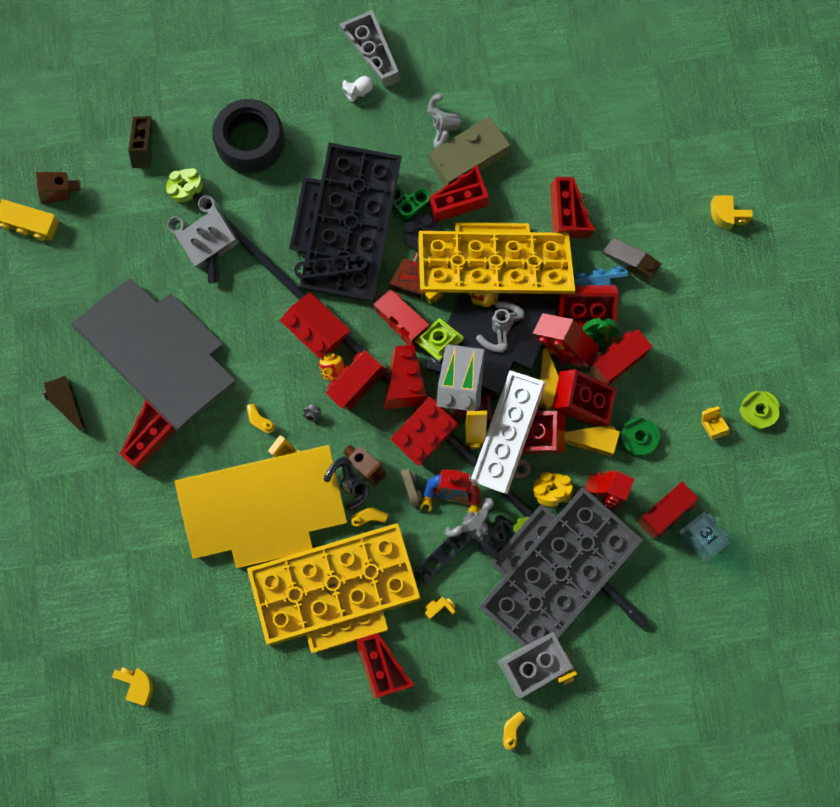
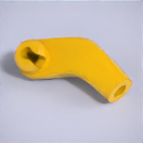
M256 404L247 405L250 423L265 433L273 432L275 429L274 423L260 416Z
M370 507L355 513L351 517V523L355 527H359L368 521L385 523L389 514Z
M520 711L511 717L504 726L503 745L508 750H513L516 747L517 729L526 720Z

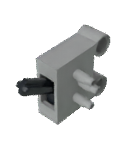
M203 196L199 199L198 206L207 215L190 226L180 217L174 216L168 220L167 227L170 232L176 235L195 267L202 269L207 265L208 282L215 284L219 283L218 257L240 242L219 210V203L210 196ZM212 202V207L206 210L207 203ZM177 223H181L179 230H175Z

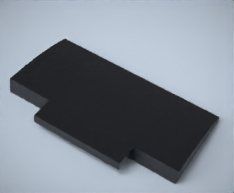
M328 143L321 180L303 177L289 250L306 253L305 261L363 254L367 258L368 266L363 272L301 280L300 288L302 290L374 302L402 156ZM358 258L356 263H351V259H348L349 269H352L351 265L354 264L360 268L365 262ZM338 261L335 264L337 270H344L346 267L344 261ZM320 263L317 265L316 270L319 273H324L327 270V266L324 263ZM310 265L311 269L303 267L302 275H305L306 271H311L312 274H315L313 265Z
M469 293L460 294L447 324L464 337V340L457 346L485 349L481 393L497 399L512 364L528 371L531 370L542 345L538 342V338L533 332L542 313L555 315L558 304L543 299V294L499 293L497 301H506L519 306L524 310L525 317L523 320L512 325L506 337L508 348L505 352L498 353L484 348L476 340V337L482 335L488 342L497 345V334L492 329V316H494L495 311L505 308H496L495 304H492L490 307H483L474 304ZM505 309V310H507L509 313H513V312H514V311H511V310H509V309ZM431 356L426 369L440 375L443 359L439 362Z

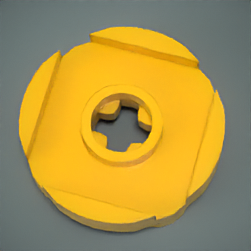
M550 472L542 473L533 485L534 497L537 498L540 504L549 507L559 506V503L563 501L564 503L568 502L573 494L570 477Z

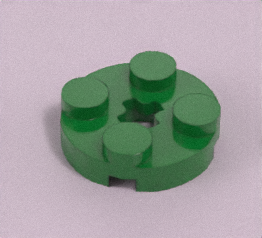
M595 318L586 322L583 326V330L600 347L598 351H602L604 348L620 341L619 326L612 319L607 318V321H601L600 318Z
M642 417L629 420L620 433L622 446L632 456H646L657 447L660 433L655 423ZM637 432L645 435L642 442L636 440Z

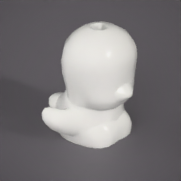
M367 76L358 78L354 83L344 80L342 89L349 101L353 102L358 96L365 97V94L372 90L373 82Z

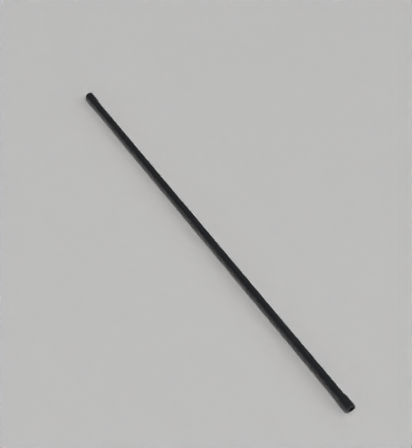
M196 192L192 195L193 200L197 204L199 199L205 196L201 192L199 194ZM211 202L207 203L206 210L212 207ZM224 216L240 244L298 300L307 295ZM349 334L343 339L342 342L355 354L364 351ZM386 371L381 379L388 385L389 373ZM415 406L411 408L414 411H416L420 406ZM451 434L446 441L475 468L478 458ZM510 488L507 494L500 492L525 517H530L534 513ZM608 582L601 588L639 628L648 621L637 608L633 607Z

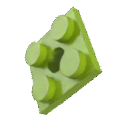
M439 318L415 342L440 362L444 358L446 345L457 346L464 340V337ZM437 336H443V337H444V338H443L442 340H440V341L434 340Z

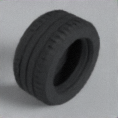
M240 99L231 102L218 113L212 129L213 141L219 157L228 167L235 171L238 170V172L254 173L263 171V169L265 170L273 165L283 151L285 138L281 120L277 112L271 106L263 103V101ZM253 121L267 128L268 136L266 141L255 150H239L229 142L231 132L236 126L244 122Z

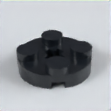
M429 215L413 217L404 226L403 238L405 244L409 249L418 251V253L419 236L417 234L419 231H440L437 222Z

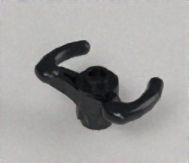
M343 456L330 465L325 473L324 481L329 482L334 472L342 466L341 490L354 498L359 497L354 502L346 505V510L352 511L365 502L371 489L369 485L365 484L354 473L350 459Z
M498 515L495 517L489 534H482L479 537V549L484 555L491 556L502 563L505 557L499 554L498 551L507 544L503 528L505 526L512 536L515 532L513 530V523L503 515Z

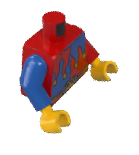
M444 469L439 475L428 480L424 493L425 497L420 501V509L422 510L424 505H428V512L432 509L431 498L467 505L471 504L468 513L471 511L473 513L479 512L480 508L477 506L479 504V486L471 480L468 473Z

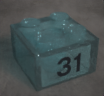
M703 512L679 531L704 562L730 544L727 533L723 529L720 530L715 524L716 520L714 517L706 512Z

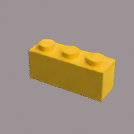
M4 199L1 200V229L6 231L12 229L23 236L29 234L39 241H52L59 223L54 214Z

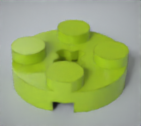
M194 168L173 171L169 175L170 179L166 184V192L175 202H187L193 199L192 195L196 192L200 193L203 187V180Z
M754 391L744 398L739 411L747 425L756 430L769 428L778 420L780 406L776 397L771 393ZM756 406H758V407L763 406V407H764V410H763L764 414H761V413L758 414V413L756 412V410H757V409H756Z

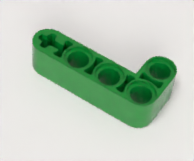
M398 184L396 185L395 195L400 196V198L393 201L392 209L401 220L408 222L429 207L430 194L426 189H418L408 196ZM420 197L426 199L424 202L417 201ZM409 208L412 211L410 213H404L403 209Z

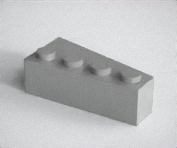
M373 10L339 24L344 36L385 88L401 81L398 69Z

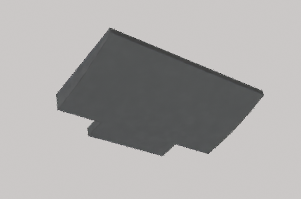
M130 278L72 322L71 326L177 431L234 386L235 379L211 357V355L222 348L223 344L171 293L156 303Z
M582 487L557 516L541 504L507 542L506 546L499 551V554L505 557L504 562L501 563L492 559L490 564L504 577L479 604V607L523 647L554 632L558 639L643 539Z

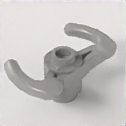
M435 94L428 104V113L434 117L433 126L437 130L433 140L435 149L447 142L449 137L448 131L458 130L461 124L459 115L445 113L435 107L437 101L443 99L442 94Z
M497 301L495 303L496 308L514 311L509 313L505 309H499L492 316V329L497 334L498 344L494 345L488 342L482 335H478L476 340L487 350L503 353L508 348L506 339L508 332L515 322L524 319L525 312L513 303Z
M484 498L479 500L478 506L482 507L481 510L475 513L472 511L467 513L463 517L462 526H457L454 529L447 527L445 530L447 537H456L461 533H469L473 539L479 541V537L482 534L488 535L490 532L488 530L489 526L484 520L488 510L494 506L493 499Z

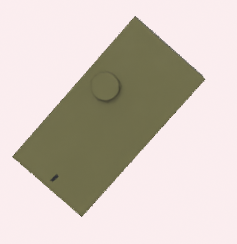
M489 116L429 152L428 163L442 184L446 186L456 181L460 175H464L472 170V167L477 165L480 172L508 155L510 144Z

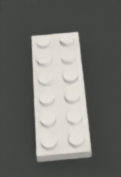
M509 371L471 478L473 482L505 494L508 493L546 382Z

